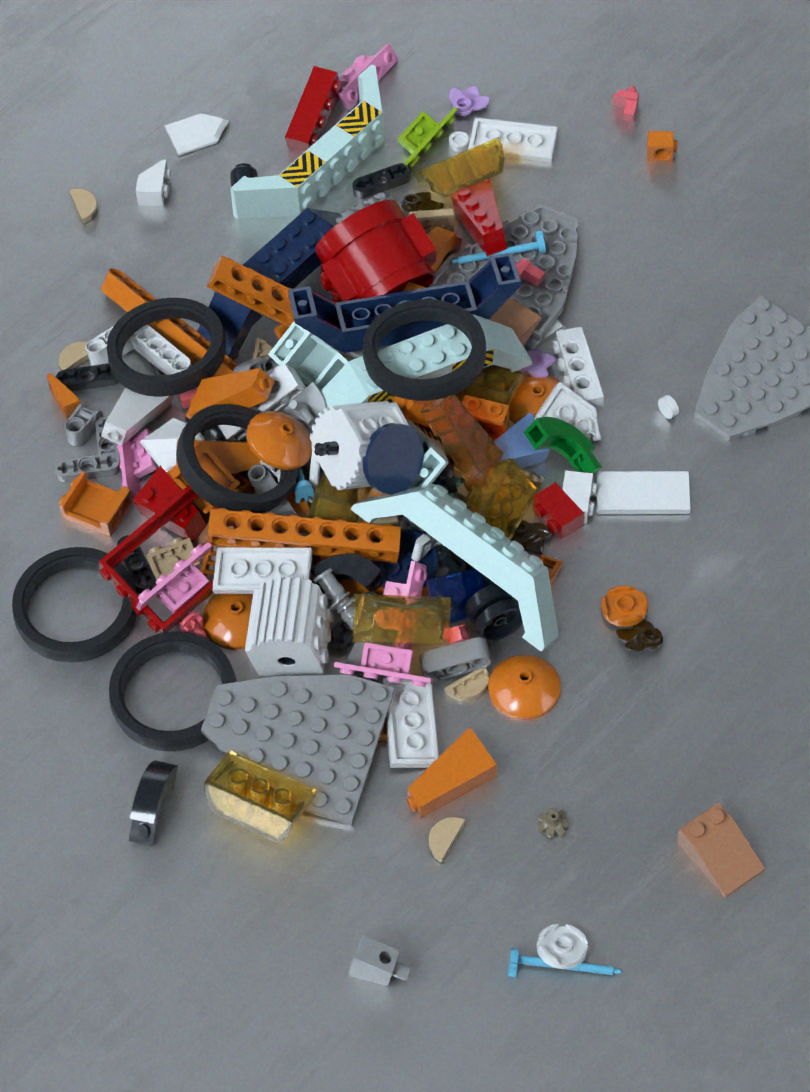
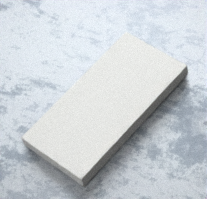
M475 118L468 154L552 163L558 127Z
M613 471L596 473L597 514H690L689 471Z
M217 547L212 590L214 594H253L254 589L260 588V583L265 582L266 584L270 579L275 581L276 578L281 577L285 579L286 577H291V579L301 578L303 581L306 579L310 580L312 549Z
M383 678L382 684L395 688L386 716L390 768H428L439 757L432 684L426 683V687L411 685L412 680L402 679V683L387 681L388 678Z

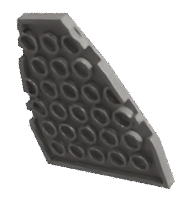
M539 204L533 207L532 210L519 214V218L512 222L508 220L502 222L507 247L537 242L535 232L543 231L546 253L539 254L538 249L512 255L514 261L518 264L523 258L531 261L532 265L545 272L544 279L538 287L523 279L521 287L510 297L542 317L530 336L538 341H541L563 311L576 263L579 219L543 204ZM469 243L464 246L463 252L458 255L453 253L437 270L436 279L430 287L469 281L490 259L464 264H452V260L458 259L460 256L483 252L477 243L474 245Z
M762 295L732 321L706 372L694 412L695 418L728 441L739 439L743 435L754 434L756 429L766 426L770 429L800 416L802 411L810 408V328Z
M348 674L271 676L216 685L201 732L209 740L213 741L223 753L225 752L232 758L239 768L265 786H270L283 798H287L295 803L302 811L352 826L395 688Z

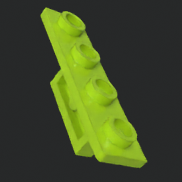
M454 107L439 124L424 111L418 115L396 140L411 153L410 157L404 162L405 165L412 167L420 159L418 156L420 151L424 154L432 145L429 141L432 138L437 140L444 132L441 128L444 125L448 127L455 120L453 115L458 110Z

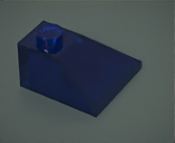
M465 569L426 580L437 627L467 619L464 613L467 601L476 592L485 587L482 574L477 569Z

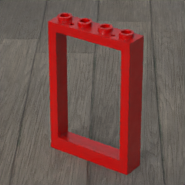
M189 485L99 561L100 575L107 582L111 580L115 584L116 592L123 599L127 597L131 601L132 609L139 616L143 614L148 620L147 625L155 633L158 631L160 633L169 632L213 593V580L163 622L148 605L140 611L137 609L139 595L114 568L199 496ZM253 528V529H252V530H254V531H261L260 528Z

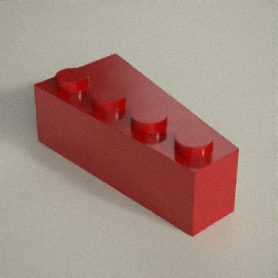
M317 66L313 67L285 135L288 148L305 152L319 140L340 99L338 94L342 88L336 71Z
M490 179L451 193L455 216L488 257L506 250L504 230Z

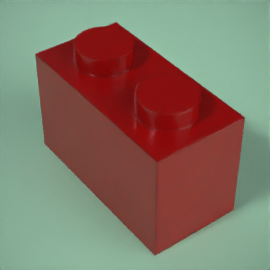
M556 482L533 496L532 509L534 514L539 519L542 518L552 533H556L561 540L584 526V512Z

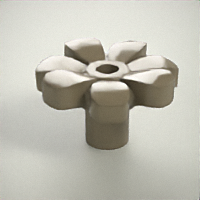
M519 467L517 471L525 479L522 488L530 491L533 483H545L546 481L545 477L537 475L532 470L528 471Z
M554 808L547 809V814L541 813L538 817V820L541 822L538 825L539 832L543 833L546 831V836L549 838H553L555 833L558 837H563L565 835L564 828H569L570 826L569 820L565 819V811L555 812Z

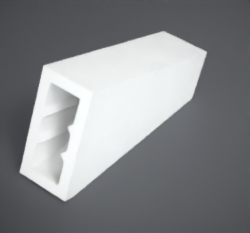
M125 387L105 422L101 436L122 446L171 405L174 395L164 397L146 396L135 393Z

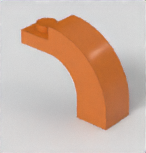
M439 226L433 228L427 234L436 248V263L430 266L435 273L448 252L459 248L463 240L456 237V233Z

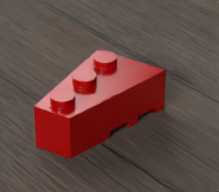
M160 465L135 496L133 502L141 515L150 518L179 494L181 489ZM190 503L163 527L185 539L190 538L193 543L206 527V523L199 511Z

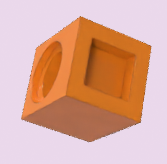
M648 131L647 161H673V153H677L678 141L673 139V131Z

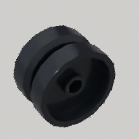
M491 584L476 592L464 607V613L474 625L478 636L486 639L489 643L508 637L523 624L518 600L497 584Z

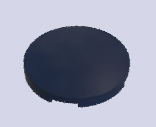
M388 423L378 428L369 438L370 443L367 447L366 455L363 456L362 463L363 472L369 485L379 492L392 495L407 490L416 481L422 468L424 452L421 439L414 429L400 423Z
M401 529L397 563L371 561L387 575L379 586L385 589L386 581L401 584L407 583L411 561H414L411 556L415 542L423 535L422 533ZM436 546L420 561H415L427 566V577L423 588L435 578L438 572L439 554Z

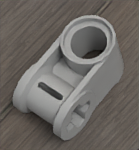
M80 403L65 423L67 442L74 447L84 445L95 431L96 422L103 417V412L92 410L86 404Z

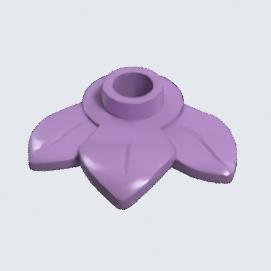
M475 85L462 92L452 88L448 94L453 108L458 109L455 113L460 116L469 115L472 111L482 110L490 101L488 96H479Z
M540 349L526 351L532 360V365L517 370L515 373L520 376L548 377L546 368L555 364L557 359L549 353H542Z

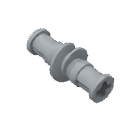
M329 568L316 577L314 581L320 584L327 598L332 601L329 609L331 611L338 610L337 613L341 614V618L349 625L355 634L353 637L356 639L372 628V625L367 624L360 614V610L353 604L358 597L353 596L349 598L350 592L345 593L343 586L338 583L331 573L333 570Z

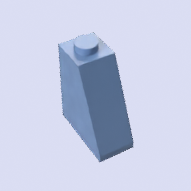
M532 413L527 414L491 443L486 458L488 465L492 466L495 474L546 461L550 449L535 450L524 434V431L535 420Z

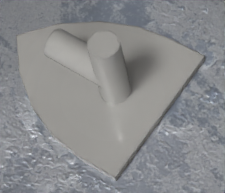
M312 382L294 400H291L281 412L293 416L306 427L309 433H313L312 426L316 424L315 419L320 417L318 414L323 412L327 405L321 391Z

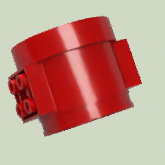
M383 200L355 212L327 232L315 248V252L322 262V273L320 274L322 280L320 282L326 292H331L332 302L334 303L403 292L408 282L428 288L433 284L437 276L430 267L436 263L435 246L415 214L412 213L406 217L395 200Z

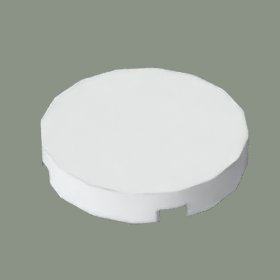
M552 924L544 928L539 934L536 949L538 956L546 964L559 969H569L580 965L586 959L588 941L583 932L572 925L566 924L564 927L559 926V924Z

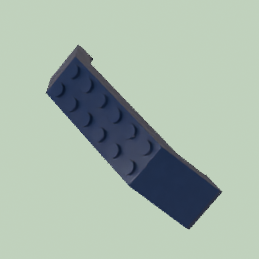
M306 208L246 261L243 266L251 268L255 272L271 278L287 288L294 289L322 264L315 252V248L322 237L338 224L335 219L342 215L336 212ZM215 291L208 307L215 312L223 326L226 337V355L232 360H236L252 326L264 315ZM200 325L197 332L211 342L210 333Z
M512 253L490 256V261L469 281L338 303H334L311 291L310 286L289 289L288 295L295 324L346 353L363 350L364 335L371 322L385 310L407 301L421 299L446 301L466 309L472 315L474 314L489 320L521 287V279ZM416 321L402 325L391 331L382 340L379 347L396 344L444 326L446 323Z

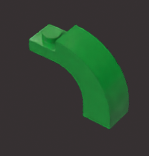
M554 417L536 418L524 431V434L535 450L547 448L561 453L571 463L576 472L593 473L594 476L602 468L592 453L595 449L592 442L580 430L566 421Z

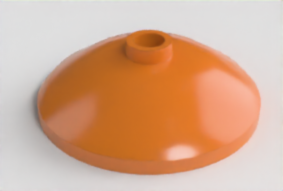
M525 375L513 381L506 389L503 397V404L509 405V419L516 424L529 413H532L535 418V415L555 385L561 381L549 375L548 377Z
M266 411L257 414L250 421L246 430L247 442L252 452L261 461L283 470L300 468L309 461L312 456L310 433L299 420L286 413Z
M215 594L209 599L203 609L202 618L204 631L214 644L230 650L245 649L253 594Z
M516 655L503 660L494 668L489 677L488 692L493 705L504 715L519 720H531L539 718L553 709L560 697L561 683L554 667L544 659L532 655ZM522 677H527L528 679H527V680H522L521 678H522Z

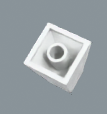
M175 418L140 441L158 466L161 465L166 472L176 464L177 439H179L183 428L187 424ZM200 432L195 436V440H205Z

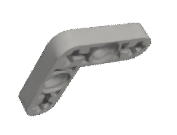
M101 417L95 425L98 454L58 461L54 466L58 481L63 483L72 482L83 471L82 467L86 464L94 466L90 471H83L87 474L88 479L114 476L120 472L118 444L101 436L108 417ZM105 443L114 444V447L109 450L102 448ZM113 462V466L108 467V463ZM63 469H68L67 473H63Z

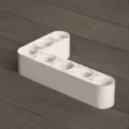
M148 324L137 330L128 339L122 353L123 356L132 349H135L165 375L175 374L192 366L187 356ZM113 326L86 344L85 349L92 366L109 363L107 340Z

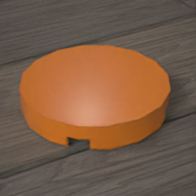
M620 585L611 588L602 597L601 613L610 624L619 627L633 626L640 623L648 613V599L645 593L639 592L635 587Z

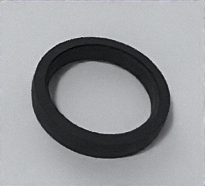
M186 298L156 299L133 308L116 322L107 340L108 362L116 379L124 387L135 393L154 397L178 395L198 387L202 379L211 378L217 372L226 354L225 332L218 316L206 305ZM169 318L188 319L202 325L211 335L210 346L205 355L193 366L175 374L163 376L142 374L130 368L122 359L123 349L128 339L143 326L158 320Z
M421 299L395 305L382 312L371 322L363 339V360L371 380L385 392L407 400H437L464 390L479 376L486 358V340L479 321L466 309L441 300ZM416 321H438L454 326L466 335L472 346L468 358L459 368L446 375L431 379H413L392 372L380 361L377 351L382 340L391 331Z
M218 404L206 407L194 414L180 434L176 448L177 463L184 480L206 502L217 508H225L229 511L240 512L248 510L261 514L276 508L289 495L298 476L299 468L293 470L280 469V481L278 485L269 491L258 494H245L230 490L214 481L199 464L194 449L195 436L208 427L231 425L247 430L250 421L259 412L240 405Z
M88 547L64 548L39 558L22 574L13 593V619L22 639L32 650L43 657L55 661L83 662L98 658L112 651L128 636L135 623L137 614L132 609V603L127 597L123 599L121 610L115 621L99 635L83 641L63 642L48 638L41 634L28 618L30 598L41 582L52 574L69 568L86 567L100 570L99 561L108 553ZM119 563L114 568L115 571L137 593L129 571L122 563Z
M187 632L156 634L133 645L117 662L110 678L109 702L119 727L136 743L158 751H183L209 741L201 732L204 719L191 727L181 730L163 731L153 729L142 724L132 716L126 707L124 698L127 683L140 665L155 656L172 652L189 653L206 660L217 671L222 684L237 682L235 672L226 654L216 644L202 636Z

